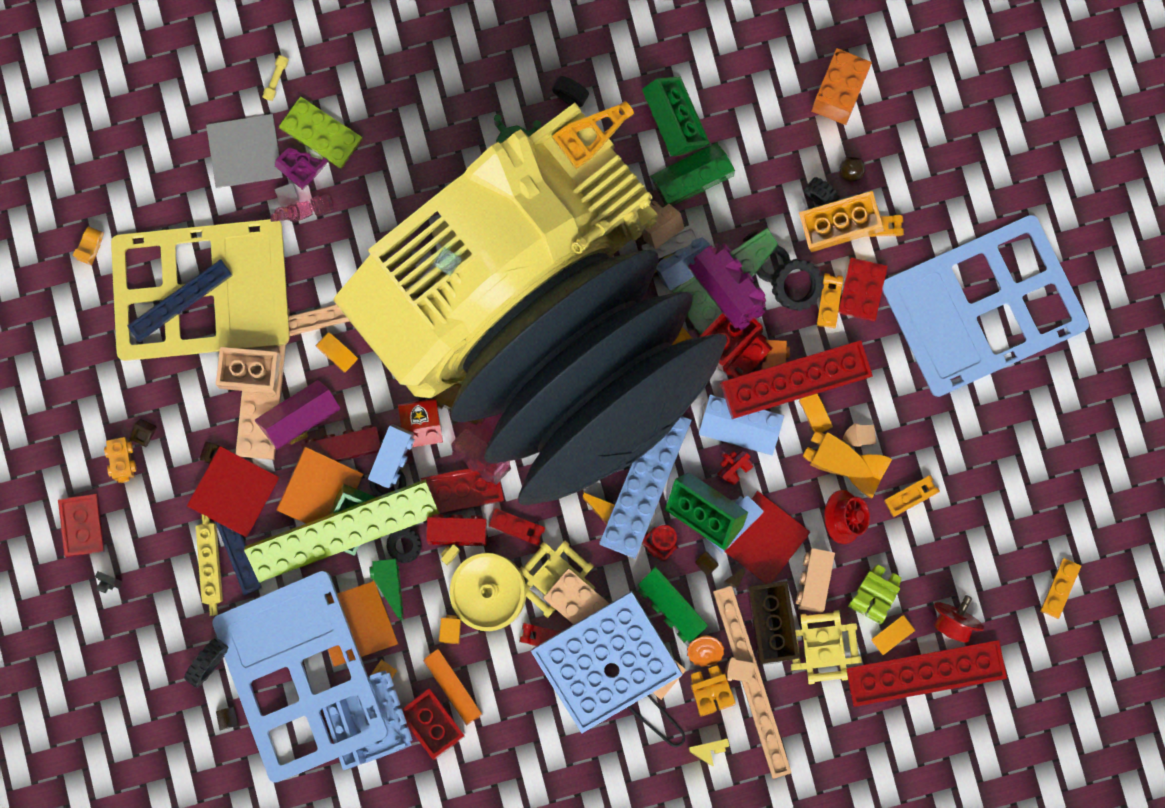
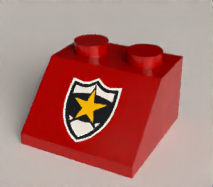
M436 398L398 404L401 428L414 433L412 438L415 441L412 447L443 443Z

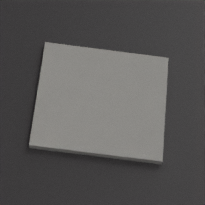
M273 114L206 125L216 188L283 178L282 172L275 167L279 151Z

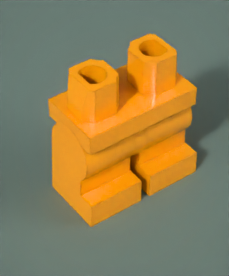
M718 665L708 669L711 679L704 681L701 671L691 674V689L700 717L717 711L714 700H716L719 711L736 705L725 674L722 675Z

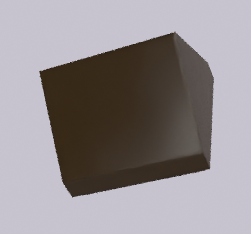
M235 707L216 711L220 731L239 726Z

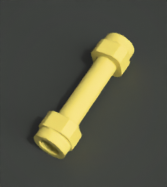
M279 55L276 59L275 71L268 88L265 87L262 97L264 99L273 101L275 98V89L283 69L287 68L288 58Z
M606 220L599 221L590 233L584 238L579 237L572 244L573 251L577 254L584 252L590 242L598 236H603L610 229L609 223Z

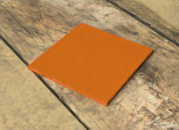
M304 447L276 510L305 524L328 516L342 485L345 484L357 489L363 474Z
M375 581L337 593L361 657L398 645ZM332 595L328 596V603H334ZM339 645L327 649L334 667L346 663ZM352 648L347 650L350 661L355 660Z

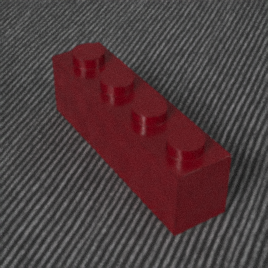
M367 425L361 427L362 430L354 432V429L343 431V435L339 436L329 434L324 436L322 440L317 441L316 438L305 441V444H301L302 451L304 447H307L332 460L341 462L379 453L381 441L377 427Z

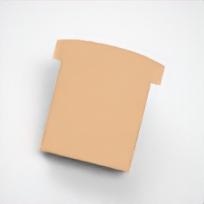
M855 423L847 429L843 440L852 446L877 444L874 425H859V423Z
M731 657L725 669L726 679L728 681L738 680L751 683L755 663L736 660L735 657Z

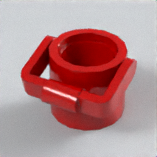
M669 525L654 527L645 536L642 545L653 557H657L660 561L665 562L678 547L675 545L677 540L676 531ZM651 535H652V540H651V541H652V544H653V545H650V544L646 541ZM670 551L665 557L660 553Z

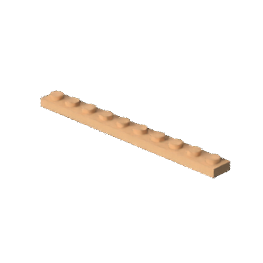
M729 586L713 591L733 657L736 660L755 663L751 683L741 682L772 779L790 774L792 772L733 588Z

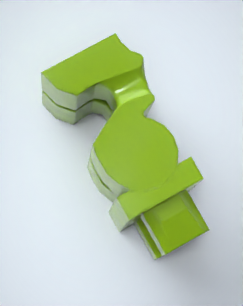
M877 564L867 573L857 590V595L851 600L848 607L864 615L870 606V601L875 598L874 605L871 606L865 616L881 625L900 590L899 585L902 578L894 573L891 574L888 581L881 578L886 569Z

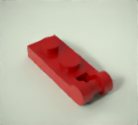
M760 335L757 336L725 373L733 378L751 373L773 347ZM738 367L743 371L742 374L736 370Z
M497 508L489 523L490 528L539 546L541 534H544L546 529L541 525ZM529 529L535 530L532 537L527 535Z
M523 623V635L520 636L519 642L538 646L562 631ZM531 631L537 632L536 639L530 638Z

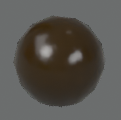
M845 157L839 167L840 174L845 180L856 182L864 176L865 164L860 158Z

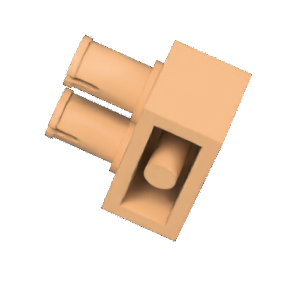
M652 201L650 206L658 215L657 223L650 229L645 228L642 231L644 241L654 249H657L685 229L681 213L670 204L661 207L656 201Z

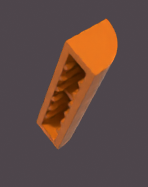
M439 649L423 660L466 726L483 715Z

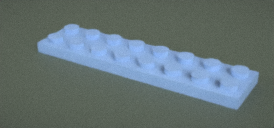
M681 416L659 443L632 463L599 545L636 559L690 426V419Z

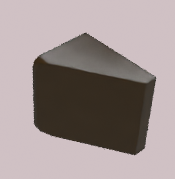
M139 419L135 423L129 439L147 447L157 427L143 419Z
M205 442L199 460L211 463L220 446L211 442Z
M706 551L695 562L707 576L719 566L717 561Z
M741 569L726 579L724 583L735 589L738 588L746 572L745 569Z

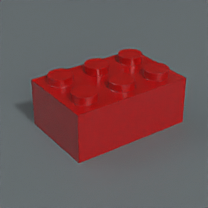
M722 313L699 336L703 337L718 333L726 336L727 342L717 365L723 372L732 365L757 336L763 333V326L755 318L749 321L750 324L745 329L740 330L739 327L734 328Z
M432 514V517H427L426 541L429 545L487 546V521L480 515H471V519L463 518V515H451V518H445L442 514Z
M430 688L402 709L408 727L433 760H436L466 737Z

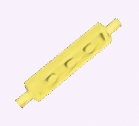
M202 515V524L196 526L202 603L209 604L210 616L218 615L217 604L223 601L217 525L210 523V518Z

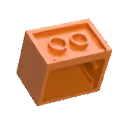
M836 48L811 112L847 125L872 62Z

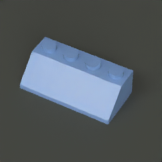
M710 395L699 435L773 456L784 415L762 410L732 420L726 400Z

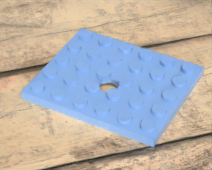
M632 591L531 649L533 656L581 733L683 675ZM609 663H615L618 665L620 672L615 677L607 676L604 672L605 666Z

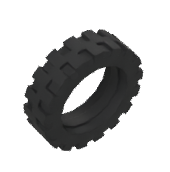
M802 259L787 260L783 265H779L777 272L773 274L774 279L771 280V285L773 286L772 293L775 295L776 301L791 310L802 311V309L811 308V305H815L818 302L817 299L821 297V290L824 288V284H822L823 276L820 275V270L813 263ZM795 269H803L809 274L811 279V287L808 294L800 300H791L784 291V281L787 275Z
M216 637L212 639L193 660V663L185 673L184 679L195 688H198L214 672V669L218 667L229 647Z

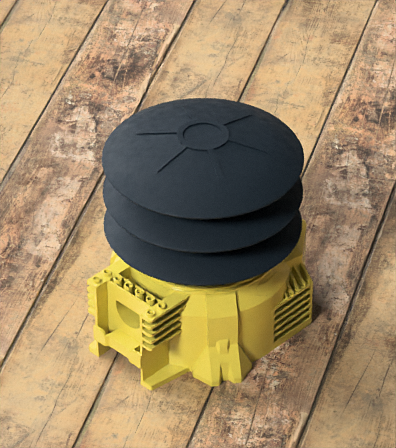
M576 103L565 109L531 136H528L520 129L513 133L506 141L502 143L497 142L490 146L467 168L463 175L450 183L369 248L370 256L333 299L399 384L406 385L414 396L432 398L452 385L463 382L451 408L452 420L467 422L503 413L487 445L484 458L486 462L494 464L522 459L539 453L532 463L518 495V502L522 505L561 499L624 469L642 457L669 433L675 423L704 390L716 370L727 342L726 336L718 333L684 340L672 345L678 337L692 305L691 293L677 292L649 298L640 302L659 262L658 253L652 250H643L613 257V254L630 240H637L645 228L650 229L657 223L658 215L650 206L652 195L650 192H647L644 185L638 181L636 175L624 164L621 157L614 152L613 149L615 147L610 139L607 140L592 159L579 168H574L553 140L552 135L566 125L586 118ZM585 128L577 133V136L585 146H590L597 138V134L592 128ZM437 211L439 212L441 217L383 263V260L400 248L425 221ZM606 220L609 223L610 229L603 236H598L590 242L584 252L577 254L573 251L572 244L579 237L584 238L590 233L599 221ZM432 232V236L434 237V239H432L429 243H427L424 247H422L419 251H417L414 255H412L409 259H407L404 263L397 267L393 272L390 271L401 261H403L406 257H408V255ZM437 243L440 244V246L442 247L441 249H439L436 253H434L431 257H429L426 261H424L421 265H419L416 269L409 273L400 282L398 281V279H400L403 275H405L408 271L415 267L416 264ZM444 253H447L449 255L447 258H445L442 262H440L437 266H435L432 270H430L427 274L423 276V274ZM433 283H435L434 286H432L429 290H427V291H426L424 294H422L419 298H416V297H417L418 295H420L423 291H425L428 287H430Z

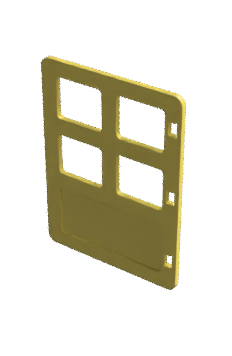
M269 219L116 235L112 238L111 252L117 356L121 360L130 361L220 352V347L250 349L280 346L289 342L283 228L279 220ZM260 226V231L250 232L249 227ZM202 232V237L192 238L191 233ZM144 238V243L134 244L133 239ZM210 241L212 265L221 259L233 275L205 295L214 296L216 335L208 338L182 340L180 314L165 323L166 339L164 342L131 345L130 329L127 326L129 325V305L163 301L185 284H178L176 245ZM160 246L162 286L129 290L127 286L126 250Z

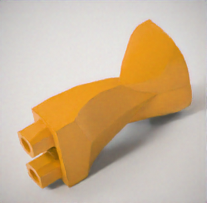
M815 431L811 441L818 444L819 448L815 451L807 447L802 457L811 462V466L819 470L848 477L857 489L872 499L892 459L883 455L867 454L860 456L849 445L827 432L825 435Z

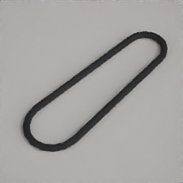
M650 694L647 695L650 698V700L681 732L683 738L679 744L671 743L651 724H649L643 717H641L635 710H633L631 706H628L629 710L632 713H634L640 720H642L648 727H650L669 745H671L672 747H680L681 745H683L686 738L685 733L674 722V720L664 711V709L653 699V697Z

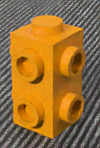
M125 437L107 440L104 452L110 462V465H107L109 477L112 476L118 483L130 481V478L135 477L134 472L137 471L136 463L131 459V453H133L132 442H129Z

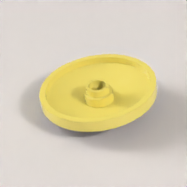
M481 553L463 561L454 572L450 583V600L457 616L468 626L481 631L499 630L510 625L522 612L526 601V584L521 571L510 559L495 553Z

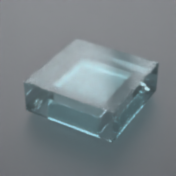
M444 247L433 262V265L448 276H451L462 259Z

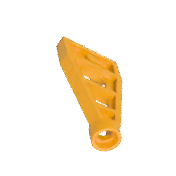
M624 101L619 105L566 125L552 135V138L574 168L577 169L594 157L621 124L634 114V111ZM609 117L613 125L605 132H602L596 125V122ZM592 128L596 132L597 138L590 146H585L577 136L580 130Z

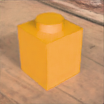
M446 615V618H441L439 642L460 644L461 619H457L455 615Z

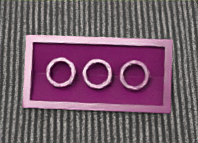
M317 380L256 418L255 422L277 450L340 410V407L330 390Z

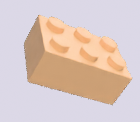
M220 347L216 386L219 389L277 394L281 356L278 352Z
M812 548L809 553L806 552L804 555L803 566H806V569L800 576L799 585H802V590H799L796 597V604H799L798 609L820 614L825 610L835 556L834 552Z

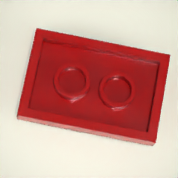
M850 258L838 313L875 322L888 266Z
M91 494L59 499L58 506L65 557L105 552L98 495Z

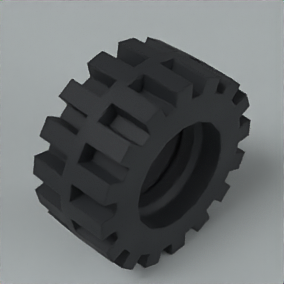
M814 177L804 189L810 200L819 206L833 203L840 199L836 189L818 177Z
M405 528L389 535L386 548L392 559H396L400 563H410L419 556L422 546L417 533L409 528ZM400 538L411 540L412 548L408 553L403 554L397 551L396 543Z

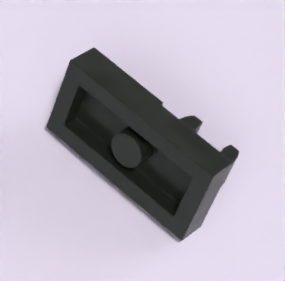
M99 571L95 575V578L100 581L96 590L106 594L108 589L113 590L114 587L120 589L122 581Z

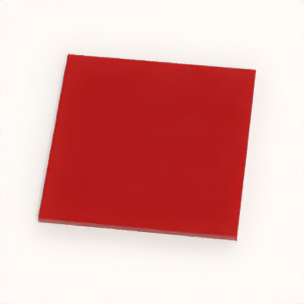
M220 446L187 507L247 538L280 477Z
M757 491L751 499L764 511L763 514L724 552L762 582L770 584L811 532Z

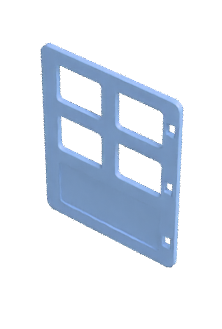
M1033 215L1026 216L892 276L884 281L882 290L931 393L936 397L943 396L1086 331L1089 327L1088 319L1037 217ZM1028 233L1046 267V271L1022 282L1015 283L998 250V245ZM982 253L1000 286V291L970 304L952 270V266ZM1048 284H1054L1071 317V322L1047 333L1040 334L1022 297ZM1007 304L1024 335L1025 342L995 355L977 321V316ZM1067 328L1069 333L1059 337L1057 331ZM1014 352L1016 357L1006 361L1004 355ZM960 375L963 381L952 385L950 379Z
M320 571L214 617L212 624L217 638L229 647L224 657L270 781L280 782L387 737L388 728L328 572ZM329 592H331V595L334 600V603L332 604L328 603L327 597L325 595ZM339 645L351 674V679L326 691L314 694L302 664L303 660ZM351 648L356 659L350 661L347 650ZM288 667L299 695V701L263 716L251 686L252 681ZM356 694L360 698L370 728L367 731L333 744L322 718L321 709ZM372 706L374 707V710L377 715V717L373 719L371 718V715L368 710V708ZM306 716L318 747L317 751L281 765L269 731Z

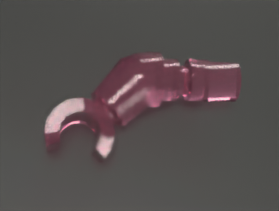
M318 195L310 199L311 203L304 201L276 208L275 213L271 215L270 221H301L313 215V212L315 215L327 214L333 211L334 206L330 195L322 197Z

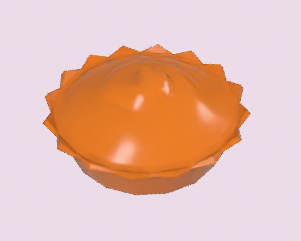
M701 635L689 644L687 656L694 665L710 667L722 660V656L725 655V648L717 638L710 635Z

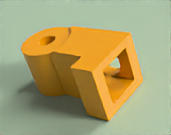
M87 227L78 248L75 249L72 256L76 260L92 266L101 246L104 232Z

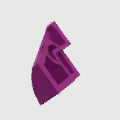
M288 148L276 159L275 167L304 190L326 166L328 160L326 158H323V160L314 158L309 153H300L295 149Z

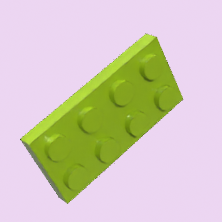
M301 96L279 126L281 130L340 169L343 168L363 139L360 135Z

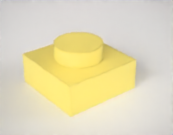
M452 545L451 548L447 546L441 554L443 556L441 561L448 566L460 550L455 545Z

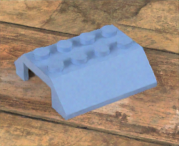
M386 671L371 675L369 680L388 728V735L380 741L339 757L343 770L371 762L411 746L410 741L413 739L409 728H405L407 722L402 708L399 709L398 707L401 704L396 690H392L394 684L391 675ZM356 694L322 708L334 744L367 731L370 728L360 698ZM369 707L368 710L371 718L377 717L374 707Z

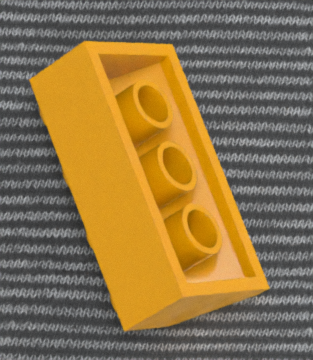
M873 191L799 212L811 252L885 231Z

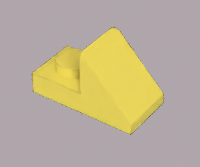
M728 739L693 746L689 747V752L713 767L714 764L710 751L714 750V754L726 752L725 748L729 747Z

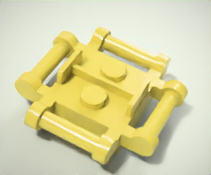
M566 540L556 551L543 542L540 545L541 548L526 565L519 568L522 575L528 580L526 583V597L539 607L547 618L556 609L552 606L549 607L530 590L532 586L545 596L569 568L593 590L595 589L585 579L594 565L587 563L570 548V544ZM563 552L566 553L583 569L582 572L578 573L560 555ZM546 553L549 554L551 557L532 576L529 573L531 569Z
M834 610V613L808 616L800 614L802 630H795L796 638L803 636L806 663H800V659L792 660L791 671L807 669L809 684L835 679L848 680L846 665L862 663L861 657L858 654L857 624L841 625L839 610ZM835 620V626L808 629L807 623ZM843 631H848L851 658H845ZM834 666H840L841 671L813 674V669Z

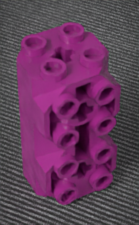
M719 243L715 244L716 248L712 245L708 246L695 256V263L693 265L690 262L688 265L689 271L733 327H739L740 330H743L750 324L749 321L753 318L757 319L765 313L763 308L766 306V295L760 287H755L754 280L748 272L743 274L744 271L741 268V263L736 257L732 258L731 251L725 243L721 245Z

